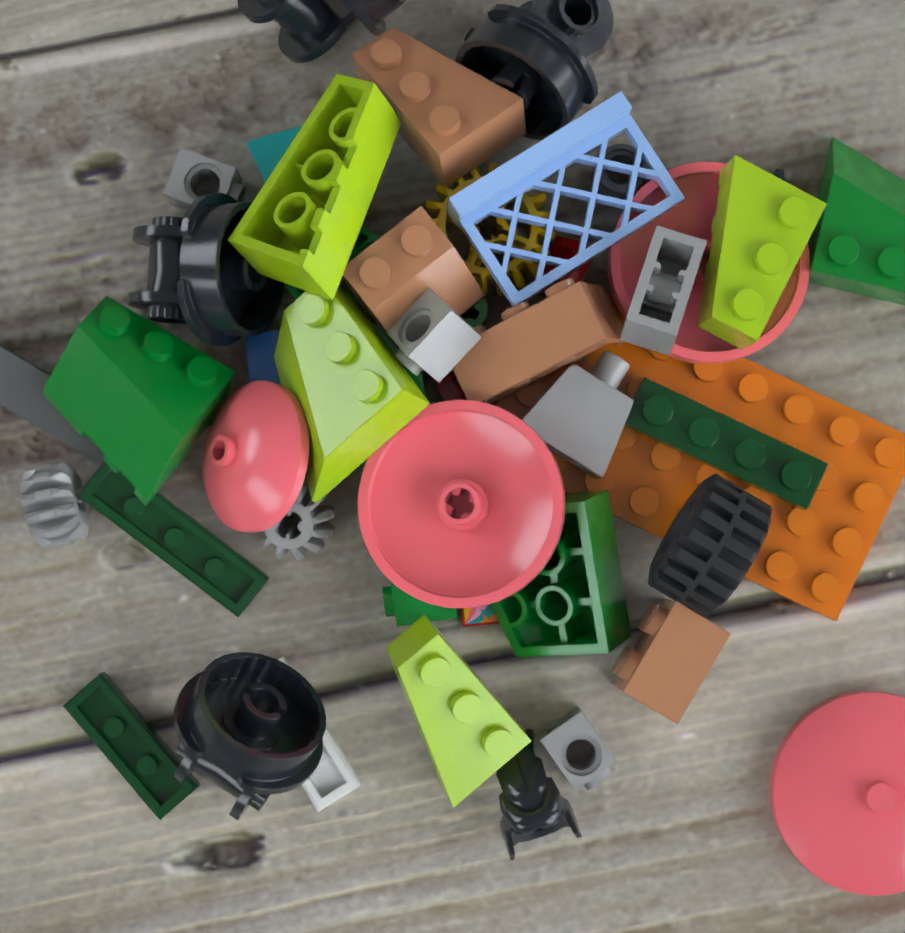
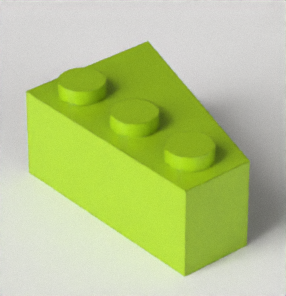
M424 614L385 648L411 708L438 780L454 808L527 746L531 739L516 718Z

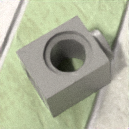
M180 148L163 195L171 205L187 210L199 198L197 197V188L205 179L215 178L219 180L220 187L217 193L227 194L238 202H243L246 186L242 185L243 178L236 167Z
M429 287L387 331V334L400 347L395 353V357L416 376L424 370L439 383L482 338L452 307Z
M578 706L537 734L541 743L575 791L583 785L587 790H591L604 782L612 774L609 767L617 761ZM578 739L587 740L593 746L591 758L583 764H573L566 759L567 747L571 742Z

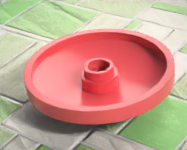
M695 162L667 170L685 197L683 202L608 249L607 267L610 288L615 303L626 320L657 225L707 240L677 337L670 354L667 355L690 363L720 364L731 362L751 355L770 344L781 335L796 316L802 305L809 282L810 252L807 242L757 342L741 350L697 326L706 264L709 262L713 236V233H711L712 222L717 209L720 188L718 186L720 170L727 163ZM650 180L633 196L632 202L655 206L666 199L667 196L657 181ZM623 211L621 212L614 226L613 231L620 228ZM630 211L628 222L642 213Z
M449 400L428 405L368 458L358 490L357 504L360 530L368 552L377 567L395 586L410 596L432 605L447 608L485 606L501 601L523 589L543 570L550 560L561 536L565 518V491L562 476L552 452L543 439L527 423L514 414L500 407L474 400Z
M856 691L832 697L819 703L801 716L785 735L777 750L772 765L769 786L770 804L776 827L782 840L795 858L812 874L833 887L855 894L871 896L905 891V698L877 691Z

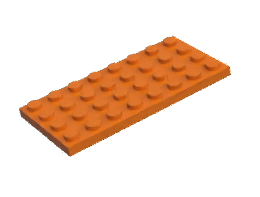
M609 294V296H610V298H611V300H612V303H613V305H614V307H615V309H616V311H617V313H618V315H619V317H620V319H621V322H622V324H623V326H624L625 319L623 318L622 314L620 313V311H619V309H618V307H617V305H616V303H615V300H614V298H613V295ZM627 342L615 346L614 343H609L586 355L587 360L577 364V366L591 373L604 350L625 360L630 367L616 389L632 400L642 379L645 377L828 463V466L808 510H802L624 426L608 468L600 479L594 478L552 452L562 476L565 493L608 490L613 516L663 539L693 491L705 479L713 474H718L767 503L772 508L768 533L744 578L830 620L837 621L904 478L905 433L746 358L720 364H697L681 361ZM571 363L544 376V380L499 400L496 406L522 420L568 369Z

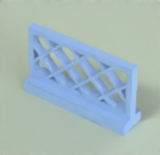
M622 91L448 199L446 212L455 226H460L512 307L530 299L677 206L685 199L629 114L632 107ZM625 132L636 149L633 165L604 159L608 141ZM600 147L598 157L587 155ZM641 158L648 167V169L639 167ZM573 163L596 167L591 192L562 186L565 168ZM602 169L630 175L625 200L597 194ZM558 173L556 184L544 182ZM637 177L657 181L667 198L655 206L632 202ZM531 189L553 193L548 219L520 213L523 194ZM560 195L588 201L583 227L555 221ZM515 200L513 211L502 209ZM595 203L623 209L620 228L612 233L591 229L590 225ZM630 211L642 213L628 222ZM490 215L511 220L506 246L484 241L475 224ZM517 222L546 228L541 254L512 247ZM552 230L581 236L577 255L569 260L548 256ZM588 238L599 240L586 249ZM492 252L504 255L502 265L499 264ZM510 256L539 263L535 281L520 291L516 290L506 274ZM545 264L556 266L555 269L543 276Z

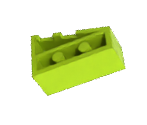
M734 155L720 170L718 186L720 188L717 209L712 222L711 233H713L710 257L709 262L706 264L697 326L743 350L759 340L827 203Z

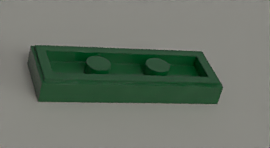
M106 672L100 673L63 705L159 820L201 785L193 774L184 784L173 779L181 760L173 756L174 752Z

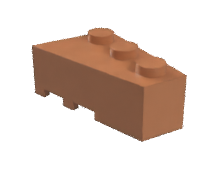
M391 28L352 54L358 79L376 84L402 120L398 133L445 188L526 134L523 98L395 28Z
M569 278L546 289L545 294L547 298L531 307L528 302H523L505 310L500 314L503 322L487 330L485 325L474 327L473 329L482 338L453 368L466 399L492 404L544 380V376L570 363L577 365L587 360L586 355L609 343H614L615 346L624 343V341L620 340L624 326L605 286L580 281L575 283L573 278Z

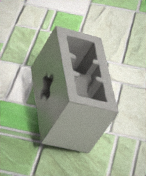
M656 226L620 337L621 341L665 355L670 354L707 240Z

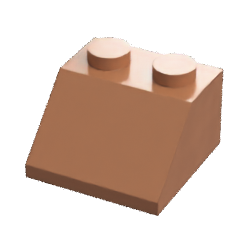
M422 206L347 263L342 276L347 286L398 350L400 347L387 334V331L428 287L460 316L485 297L484 292L453 244Z

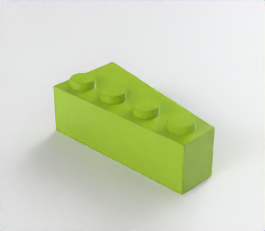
M336 74L229 237L228 241L259 274L324 298L334 299L402 123V120L374 82Z

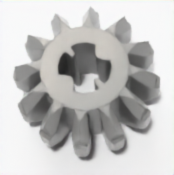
M49 462L36 465L34 469L24 471L19 487L22 494L20 503L24 509V519L27 520L29 525V533L35 538L40 547H63L75 544V541L85 539L91 523L88 514L90 507L88 503L77 496L83 487L81 477L76 473L75 468L70 463Z
M305 477L299 495L288 513L276 525L261 531L265 532V535L259 541L260 548L268 547L271 543L276 545L275 556L277 560L283 559L290 549L297 562L304 560L307 550L314 554L320 553L325 546L323 539L331 538L335 532V527L328 520L335 516L336 507L321 505L327 495L319 502H313ZM293 512L297 513L301 518V521L297 520L294 525L286 519V516H290Z

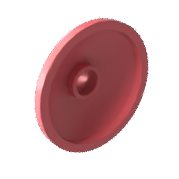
M258 380L249 382L238 388L224 401L209 426L202 456V476L205 492L218 518L226 526L236 531L257 533L276 525L291 509L302 488L309 460V431L301 404L289 389L281 384L270 381Z

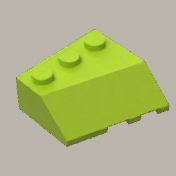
M338 286L334 299L330 300L305 291L284 310L274 360L281 385L289 389L296 396L307 420L309 460L305 477L311 499L317 503L430 403L400 361L395 357L393 351L351 293Z

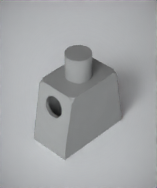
M606 350L603 351L591 373L572 363L522 420L537 432L550 451L594 478H602L608 468L634 402L630 397L616 389L630 365L619 356Z

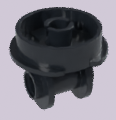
M237 0L240 12L253 23L261 24L272 20L278 22L281 26L278 36V45L281 52L295 63H306L319 58L330 50L340 39L346 27L356 18L372 34L380 36L386 31L384 19L405 3V0Z
M531 0L520 7L496 4L491 7L487 12L488 15L481 20L476 28L469 30L464 38V44L456 54L455 62L523 98L526 134L523 137L543 140L572 122L584 103L590 105L598 95L597 81L586 57L595 54L610 38L613 29V12L609 0Z
M208 193L197 198L189 206L183 218L160 216L153 218L152 225L135 227L132 240L137 244L150 247L147 291L129 293L128 305L136 309L145 310L146 319L151 321L188 324L196 337L211 346H229L240 340L243 336H257L267 330L278 312L284 283L259 274L228 241L252 202H238L233 197L224 193Z
M250 652L223 655L212 661L204 671L192 677L178 695L173 717L180 743L173 756L181 760V763L173 779L184 784L195 771L237 798L229 814L237 821L249 805L260 811L271 794L287 792L302 785L314 773L320 762L323 751V736L326 729V714L323 703L316 690L305 677L289 665L275 658Z

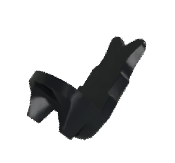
M532 729L524 730L531 739V742L497 770L496 773L503 791L499 794L500 808L503 815L500 821V830L510 861L515 859L514 846L517 843L549 835L564 827H571L577 838L582 837L571 804L560 795L553 778L546 776L542 759L535 756V735Z

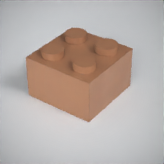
M663 598L658 605L652 602L642 615L637 628L643 631L634 648L626 645L616 659L612 672L617 674V677L613 684L627 695L678 725L731 633L681 603Z

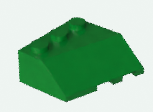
M832 137L817 196L819 200L827 203L808 240L810 252L808 283L905 306V181Z
M106 295L78 325L44 386L43 395L81 437L88 436L105 454L104 462L115 473L120 471L135 487L134 494L146 506L210 426L216 412L228 397L235 371Z
M608 490L565 493V518L562 533L550 560L543 570L523 589L512 596L491 604L516 657L607 654L631 637Z

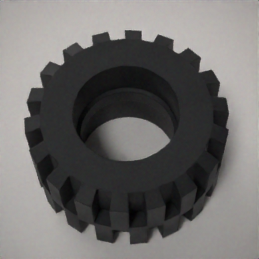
M718 474L708 477L693 491L665 534L651 562L648 585L702 617L709 616L729 599L754 562L770 527L771 506Z

